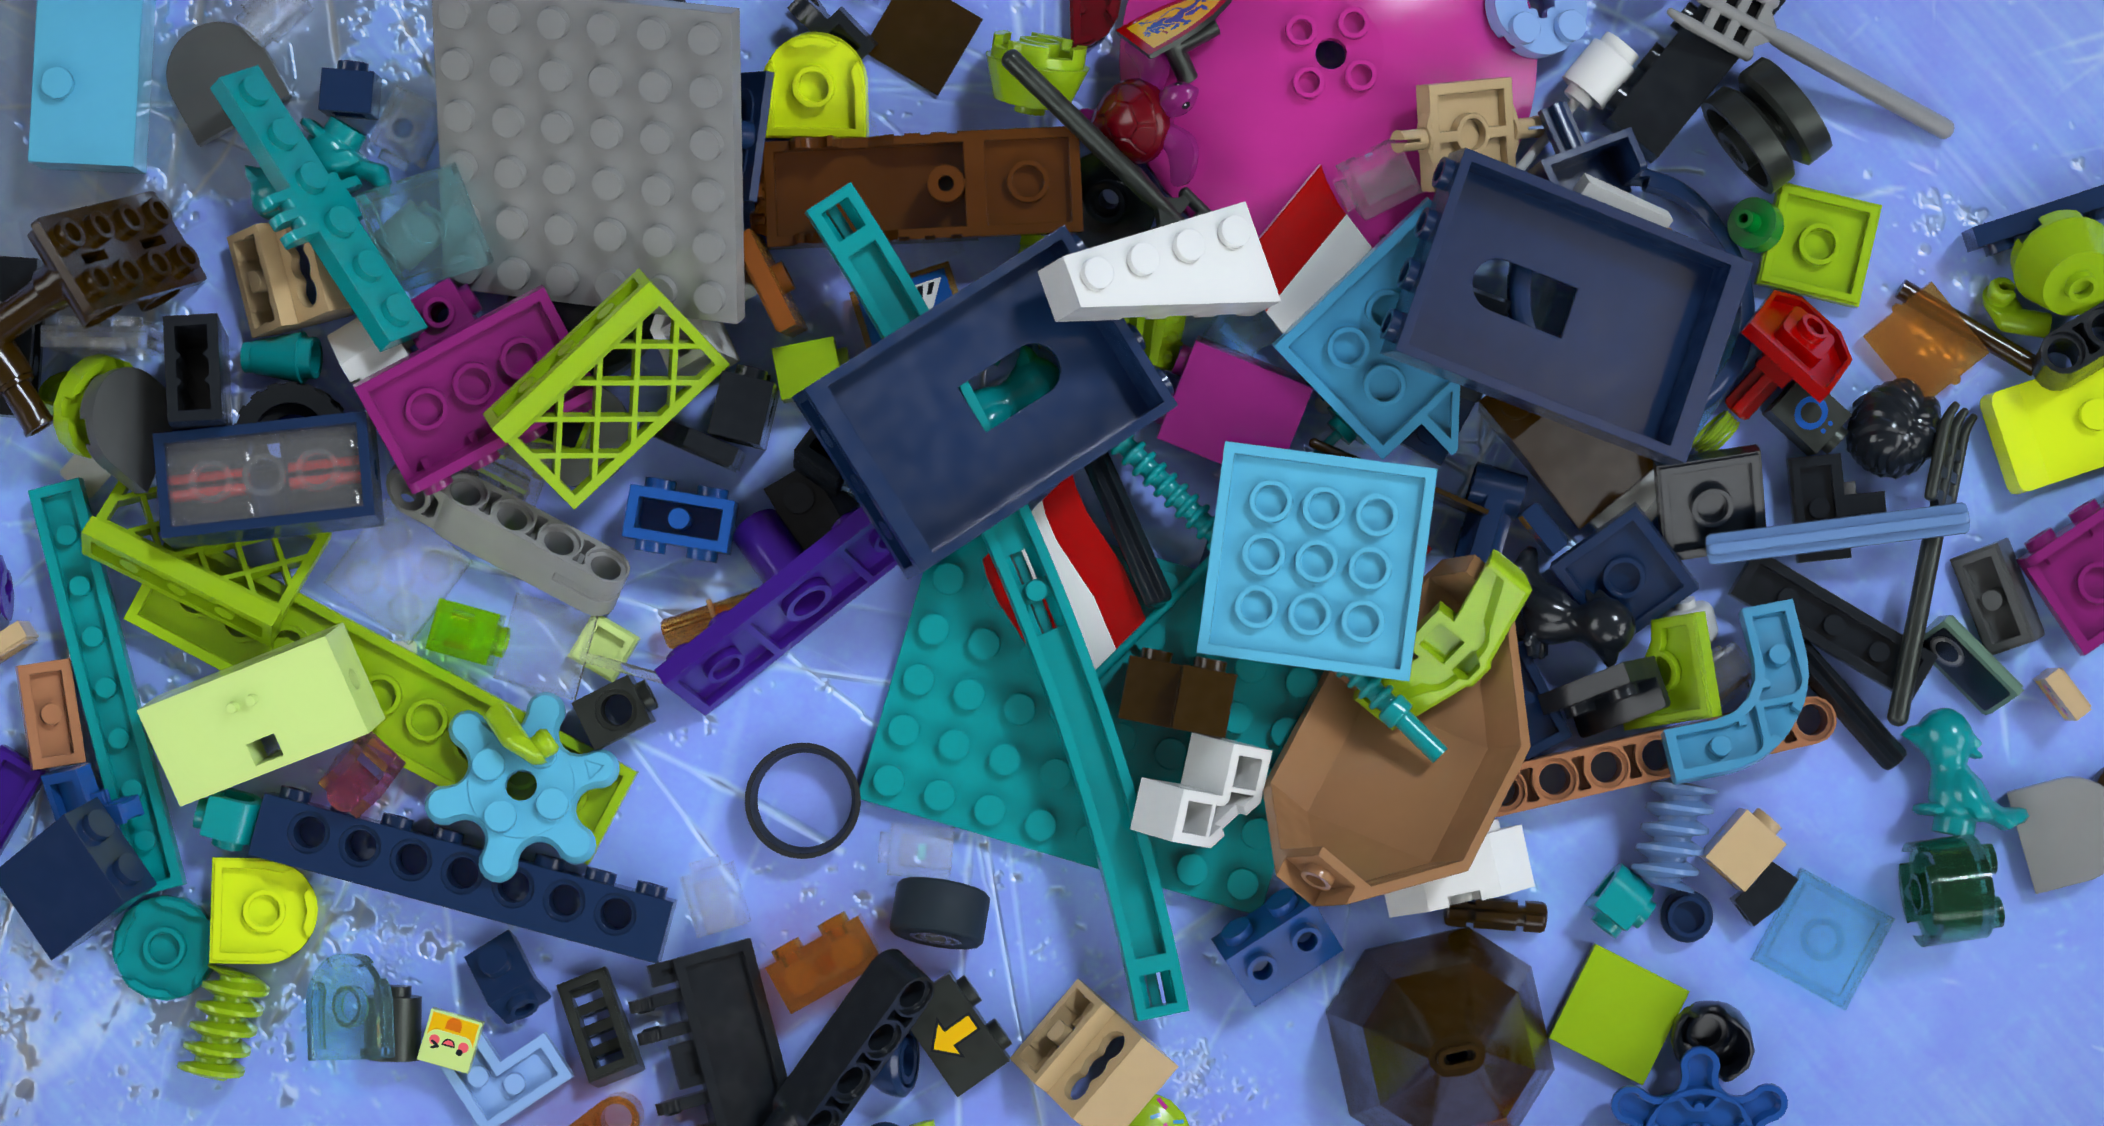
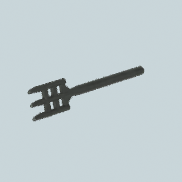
M1012 49L1003 55L1002 65L1135 195L1154 209L1156 227H1152L1150 230L1185 220L1181 214L1187 206L1195 212L1193 217L1212 211L1188 187H1183L1179 191L1178 198L1164 197L1156 185L1019 51Z
M1956 401L1947 408L1937 427L1924 498L1930 501V506L1957 502L1970 432L1978 419L1976 414H1971L1965 420L1969 413L1967 408H1962L1956 414L1960 407V404ZM1944 537L1921 540L1887 714L1889 723L1894 726H1903L1909 719Z

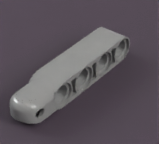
M396 464L387 474V492L396 508L409 517L434 529L436 534L443 539L583 613L592 616H603L609 614L614 609L630 572L628 560L616 549L469 473L459 472L452 474L451 476L454 481L450 485L427 496L423 490L416 494L411 493ZM408 494L413 497L414 501L405 502L401 495Z

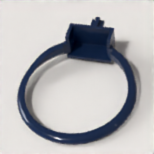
M1567 101L1553 103L1551 106L1538 112V116L1556 155L1540 160L1527 171L1528 173L1573 190L1584 173L1628 193L1632 191L1630 186H1640L1643 192L1658 195L1685 208L1706 225L1717 238L1724 251L1743 258L1737 244L1730 238L1727 227L1706 200L1682 181L1647 168L1646 159L1631 127L1585 144ZM1509 262L1507 275V300L1511 301L1509 317L1536 328L1531 310L1530 296L1533 271ZM1750 276L1741 299V319L1734 349L1730 358L1725 361L1721 370L1715 376L1704 411L1713 406L1734 384L1749 355L1752 342L1741 331L1755 313L1754 293Z

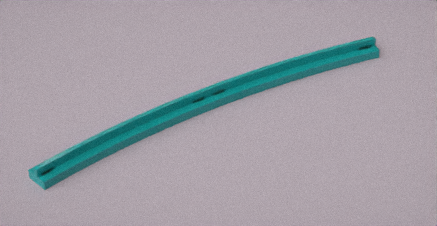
M851 182L805 212V215L865 309L881 339H884L929 310L896 252ZM837 204H840V206L842 207V209L844 210V212L856 228V232L852 231L851 227L849 226V224L843 217L842 213L836 206ZM968 381L958 387L959 391L985 432H988L992 427ZM1027 504L982 533L981 537L1026 642L1071 770L1104 884L1124 967L1134 1020L1139 1022L1190 1011L1170 918L1149 837L1147 834L1130 829L1137 795L1126 759L1078 622L1042 534ZM1025 549L1037 579H1033L1021 550ZM1044 598L1047 602L1051 615L1056 624L1057 628L1053 629L1052 624L1042 602V599ZM1158 972H1160L1166 1003H1162L1156 975Z

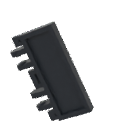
M751 938L741 939L646 966L652 988L675 982L676 988L628 1002L631 1014H644L654 1011L657 1007L677 1002L681 1021L665 1026L658 1025L644 1029L641 1033L637 1034L639 1046L689 1033L690 1040L668 1046L679 1090L700 1084L703 1086V1090L655 1104L658 1116H672L681 1113L685 1109L704 1104L708 1123L698 1126H763L773 1112L772 1105L775 1095L788 1077Z

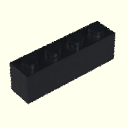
M1727 0L1726 3L1735 7L1738 0ZM1753 0L1746 14L1755 18L1761 3ZM1780 0L1779 6L1772 11L1773 16L1786 0ZM1689 2L1681 13L1702 22L1709 8L1702 4L1697 7L1692 2ZM1720 14L1713 29L1722 33L1729 19ZM1673 21L1670 26L1677 33L1664 48L1656 42L1637 65L1645 73L1633 88L1623 83L1605 106L1611 112V115L1602 125L1612 133L1631 127L1642 153L1649 163L1654 162L1662 154L1703 101H1705L1739 59V57L1685 29L1676 21ZM1740 25L1733 40L1742 44L1748 29Z

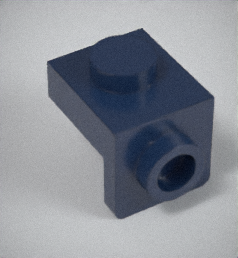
M509 929L464 957L488 1006L506 1024L531 1016L541 1004L551 998L547 987L534 973L517 937Z

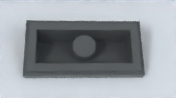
M2008 538L1950 559L1982 645L1992 655L2031 643L2045 635Z

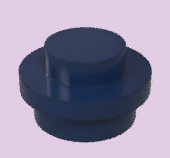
M1679 890L1669 895L1663 902L1660 909V922L1664 931L1671 938L1685 943L1695 942L1709 932L1713 923V910L1709 901L1702 894L1696 891L1693 894Z

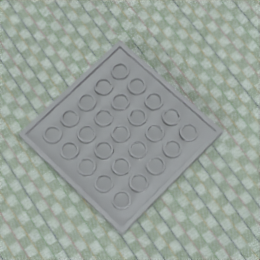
M432 0L445 279L448 277L453 279L458 288L467 283L472 291L516 297L542 284L551 301L597 307L640 268L686 318L738 324L745 318L740 8L667 0ZM660 306L652 312V314L668 315Z

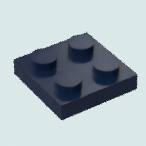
M1636 501L1556 558L1550 565V568L1579 605L1586 603V589H1589L1593 594L1600 589L1610 598L1624 604L1631 611L1635 619V634L1649 625L1651 620L1659 618L1699 589V583Z

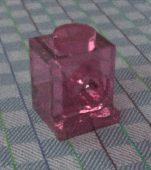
M371 731L369 734L354 739L339 752L318 784L327 791V799L335 809L342 812H350L357 819L381 798L406 762ZM361 753L382 770L378 775L374 776L357 760Z

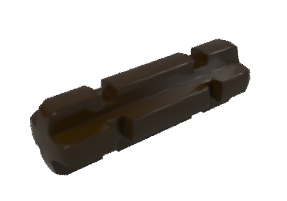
M1498 898L1476 899L1475 902L1449 905L1450 907L1445 908L1443 912L1444 923L1451 927L1466 928V922L1473 923V928L1516 931V926H1523V932L1536 933L1545 931L1548 918L1547 905L1544 902L1525 900L1524 906L1518 905V900Z

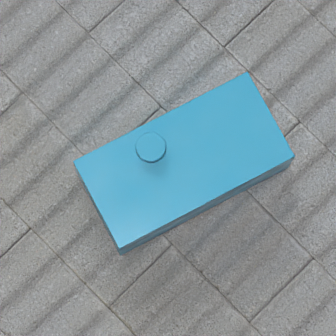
M37 0L28 162L41 169L147 173L156 0Z

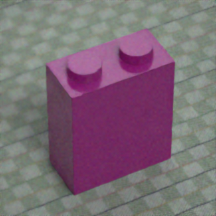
M1198 335L1193 347L1185 344L1182 345L1172 370L1173 374L1181 377L1173 396L1178 406L1154 421L1162 425L1157 439L1219 464H1222L1225 441L1289 449L1314 388L1299 375Z

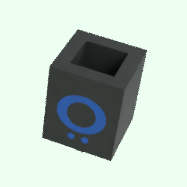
M1794 380L1762 413L1768 421L1807 456L1817 454L1820 450L1826 454L1830 453L1848 434L1849 431L1843 425L1852 416L1830 394L1819 403Z

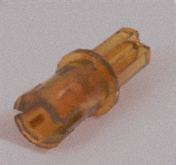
M757 587L712 603L711 598L706 599L707 605L663 619L661 621V631L667 646L674 649L681 644L689 643L707 628L713 617L723 611L732 609L756 590Z

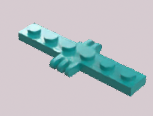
M259 65L219 77L210 87V90L276 190L275 193L261 199L257 206L263 214L280 210L281 213L275 215L268 222L274 232L289 227L292 229V231L286 233L280 239L284 248L288 250L308 242L311 244L380 352L418 338L428 326L360 223L365 217L362 211L368 209L374 201L369 193L352 197L351 194L359 190L363 185L358 176L354 175L341 180L337 172H327Z

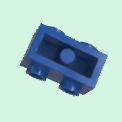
M646 477L644 486L630 484L622 536L635 539L634 550L665 555L666 546L672 545L687 548L686 558L712 563H717L719 553L731 555L739 503L728 500L729 490L698 485L696 494L676 491V481Z
M1291 888L1275 892L1264 905L1245 917H1239L1230 921L1221 933L1211 938L1254 1007H1257L1344 950L1317 906L1313 907Z

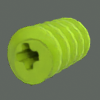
M208 964L207 966L217 972L220 977L219 980L202 981L201 986L212 993L214 997L213 1000L196 1001L195 1007L208 1016L203 1021H190L189 1027L200 1034L201 1039L200 1041H184L183 1048L195 1055L194 1061H178L177 1068L193 1075L219 1081L240 1078L244 1076L245 1067L234 1058H245L250 1056L251 1046L241 1038L254 1037L258 1030V1027L247 1018L262 1016L264 1007L253 998L268 996L270 986L248 972L224 965Z

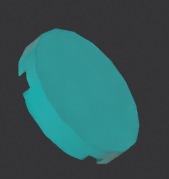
M162 895L143 900L124 914L115 929L112 954L118 971L129 988L146 998L168 1001L190 995L200 988L202 981H207L214 971L207 966L209 964L210 916L204 908L185 897Z

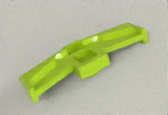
M1493 549L1458 613H1455L1442 601H1439L1417 624L1414 653L1416 655L1412 660L1410 682L1383 678L1381 680L1382 685L1385 687L1392 685L1394 689L1391 693L1395 697L1403 695L1412 704L1410 712L1416 717L1465 687H1473L1491 669L1495 654L1532 592L1525 573L1499 551ZM1356 689L1353 699L1380 720L1379 714L1381 711L1378 708L1369 709L1371 701L1367 697L1359 699L1358 694L1360 690ZM1394 726L1393 728H1390V729L1393 731V730L1397 729V727Z

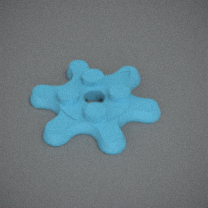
M542 692L530 699L527 704L525 718L521 724L529 737H532L539 729H547L558 744V752L546 758L548 763L542 765H532L503 747L484 717L476 711H461L452 718L449 724V737L466 754L468 769L464 778L458 783L434 788L426 797L425 812L429 819L439 825H450L457 821L468 820L475 822L481 827L485 835V845L479 857L478 865L483 876L491 882L502 883L511 879L518 869L522 851L533 843L544 842L552 845L562 859L572 864L584 863L595 853V836L578 819L576 812L577 803L580 797L587 791L596 788H606L612 785L617 780L620 772L619 762L614 754L605 749L576 754L563 747L560 742L559 731L565 719L566 709L560 697L551 692ZM518 771L532 774L537 781L535 793L527 800L518 801L512 799L506 790L508 780Z

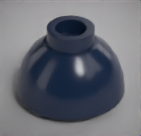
M911 1030L872 1082L874 1087L890 1096L906 1097L912 1091L917 1081L920 1063L919 1044Z

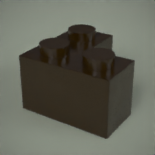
M1142 647L1140 657L1129 656L1117 718L1225 738L1237 678L1236 674L1226 673L1227 662L1196 656L1192 666L1171 663L1173 653Z

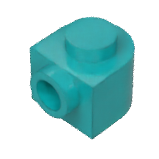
M227 788L209 795L208 798L199 799L192 826L200 829L199 835L212 838L211 844L215 847L228 851H242L244 845L251 844L263 799L245 791Z
M1619 863L1605 876L1584 904L1596 912L1591 921L1616 939L1622 930L1628 931L1632 925L1635 928H1639L1649 918L1656 907V903L1651 900L1655 889L1625 865Z

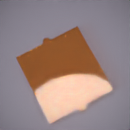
M1932 281L1903 304H1893L1891 307L1892 312L1863 335L1897 378L1904 377L1915 381L1922 389L1925 397L1937 395L1951 383L1953 385L1959 384L1961 381L1960 376L1990 353Z

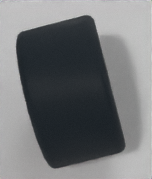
M930 877L903 878L896 886L889 928L894 935L918 944L947 949H976L983 944L990 897L979 888L951 880Z

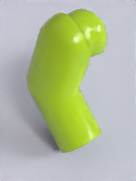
M495 704L485 713V721L502 746L530 764L542 765L548 763L546 758L558 752L559 746L547 729H539L532 737H529L506 704Z

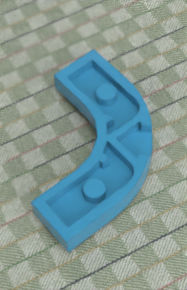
M1793 598L1742 608L1738 613L1751 663L1752 684L1746 700L1733 713L1716 720L1663 730L1661 738L1673 785L1723 776L1746 769L1773 752L1794 726L1805 703L1809 669L1806 648Z

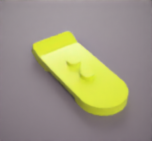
M2104 368L2061 391L2048 390L2033 379L1984 395L1980 399V409L2006 487L2011 494L2018 495L2104 467Z

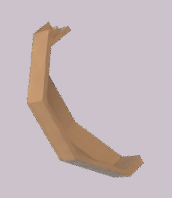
M1474 554L1442 559L1423 577L1417 624L1439 601H1442L1455 613H1458L1485 563ZM1515 621L1495 654L1491 669L1473 687H1465L1417 716L1448 748L1434 763L1398 728L1392 731L1353 699V694L1358 688L1355 686L1351 689L1348 688L1347 683L1349 679L1346 676L1338 678L1336 676L1337 672L1324 670L1317 683V687L1314 689L1267 777L1263 790L1276 876L1313 907L1347 905L1469 871L1531 748Z

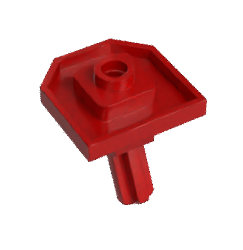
M1774 290L1763 301L1741 331L1762 353L1755 360L1756 366L1725 398V404L1736 416L1747 420L1778 387L1783 389L1792 379L1819 403L1822 402L1830 394L1853 360L1841 331L1802 296Z

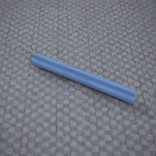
M1960 502L1712 533L1706 536L1705 547L1709 563L1719 565L1966 534L1970 530V516L1966 504Z

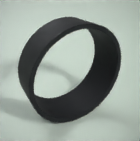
M793 743L770 752L754 768L745 791L747 819L759 840L776 853L797 859L819 857L840 846L854 829L861 806L859 785L850 766L837 753L824 746L812 743ZM796 753H813L831 760L846 776L852 795L851 811L840 832L825 843L811 847L793 846L776 838L763 823L758 809V791L766 772L780 759Z

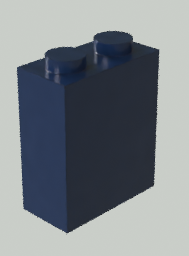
M98 797L62 815L0 866L1 889L51 961L88 940L157 885Z

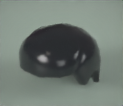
M1698 1001L1691 1004V1006L1685 1007L1675 1018L1670 1039L1677 1061L1681 1062L1682 1056L1690 1048L1705 1046L1713 1050L1718 1056L1720 1062L1719 1078L1723 1082L1733 1081L1749 1069L1755 1048L1750 1025L1739 1009L1721 1001Z

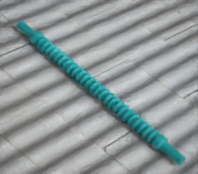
M1135 434L1112 448L1110 451L1112 455H1117L1118 453L1122 455L1121 464L1123 466L1128 464L1133 466V476L1136 477L1140 474L1144 477L1142 483L1144 487L1152 485L1155 488L1153 492L1154 497L1157 498L1162 495L1166 499L1164 506L1166 508L1173 506L1177 510L1175 513L1177 519L1182 516L1186 518L1187 523L1185 527L1187 529L1192 527L1197 529L1196 538L1198 540L1202 538L1208 540L1207 549L1210 550L1215 516L1212 517L1208 513L1210 506L1208 504L1199 505L1197 502L1199 495L1197 493L1192 496L1188 494L1187 489L1189 485L1187 483L1178 484L1176 481L1178 474L1176 472L1168 474L1165 471L1167 463L1162 462L1158 464L1154 460L1157 456L1156 452L1152 451L1148 454L1144 450L1146 446L1145 441L1137 443L1133 439ZM1336 673L1338 678L1346 676L1349 679L1347 687L1350 689L1354 686L1360 690L1358 698L1363 699L1367 697L1371 701L1369 709L1378 708L1381 711L1379 714L1380 720L1389 728L1396 726L1432 763L1448 749L1410 712L1412 704L1403 695L1395 697L1391 693L1394 689L1392 685L1386 687L1382 685L1381 680L1383 678Z

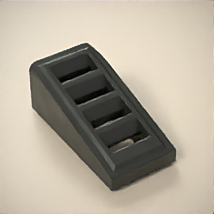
M604 966L556 985L590 1084L597 1088L603 1087L645 1070L638 1045L607 967ZM601 988L604 997L581 1006L577 1005L575 998ZM608 1009L610 1017L585 1026L583 1018ZM615 1030L616 1038L593 1046L591 1038ZM622 1050L624 1058L604 1066L600 1065L598 1059Z

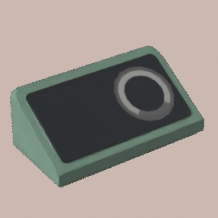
M1953 615L1938 616L1926 628L1923 647L1938 656L1933 665L1982 714L1988 715L1993 713L2024 691L2023 685Z

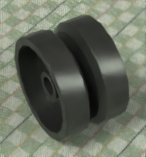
M1761 57L1738 76L1740 91L1723 86L1703 101L1701 109L1712 133L1736 166L1762 191L1773 194L1794 177L1793 160L1809 166L1829 151L1833 145L1822 118L1797 84L1770 59Z

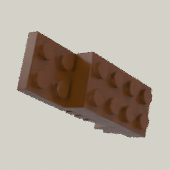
M1065 126L957 131V133L931 132V134L920 135V133H904L902 136L889 134L858 138H839L827 135L823 137H794L789 141L765 142L758 197L757 202H754L755 210L750 213L752 231L767 237V247L769 250L825 248V244L805 215V212L851 182L890 244L979 241L978 238L1049 235L1063 225L1066 226L1070 234L1083 233L1080 141ZM837 204L836 206L838 207L843 217L851 227L852 231L856 232V228L854 227V225L852 224V222L850 221V219L848 218L840 204Z

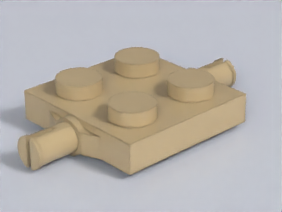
M1494 77L1416 85L1417 129L1396 130L1392 133L1390 140H1408L1407 142L1391 143V147L1396 153L1418 150L1421 192H1436L1437 188L1432 187L1433 174L1439 161L1444 156L1448 157L1449 153L1466 147L1516 167L1519 139L1540 138L1543 136L1545 129H1528L1531 126L1542 125L1539 116L1518 118L1513 105L1512 77Z

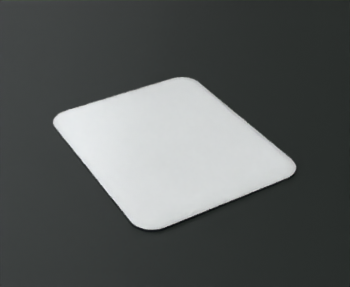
M76 454L60 470V475L65 480L78 477L83 478L88 498H92L111 476L93 458L89 459Z

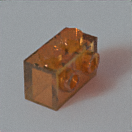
M842 911L817 926L822 935L804 945L800 938L796 937L771 951L775 961L767 965L765 969L790 1014L862 975L871 961L878 954L882 953L861 913L849 919L846 912Z

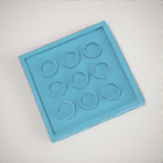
M1225 441L1196 653L1410 682L1438 469Z

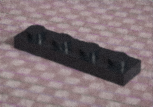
M1774 558L1746 561L1728 592L1729 596L1748 607L1793 598L1800 629L1805 641L1810 642L1815 647L1892 692L1902 634ZM1922 647L1913 698L1938 658L1936 654Z

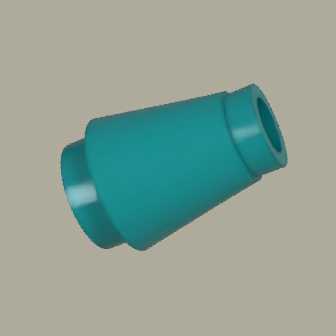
M304 331L255 340L253 342H244L240 352L241 368L244 373H254L256 375L305 384L308 379H317L320 376L323 363L321 342L318 337H308Z

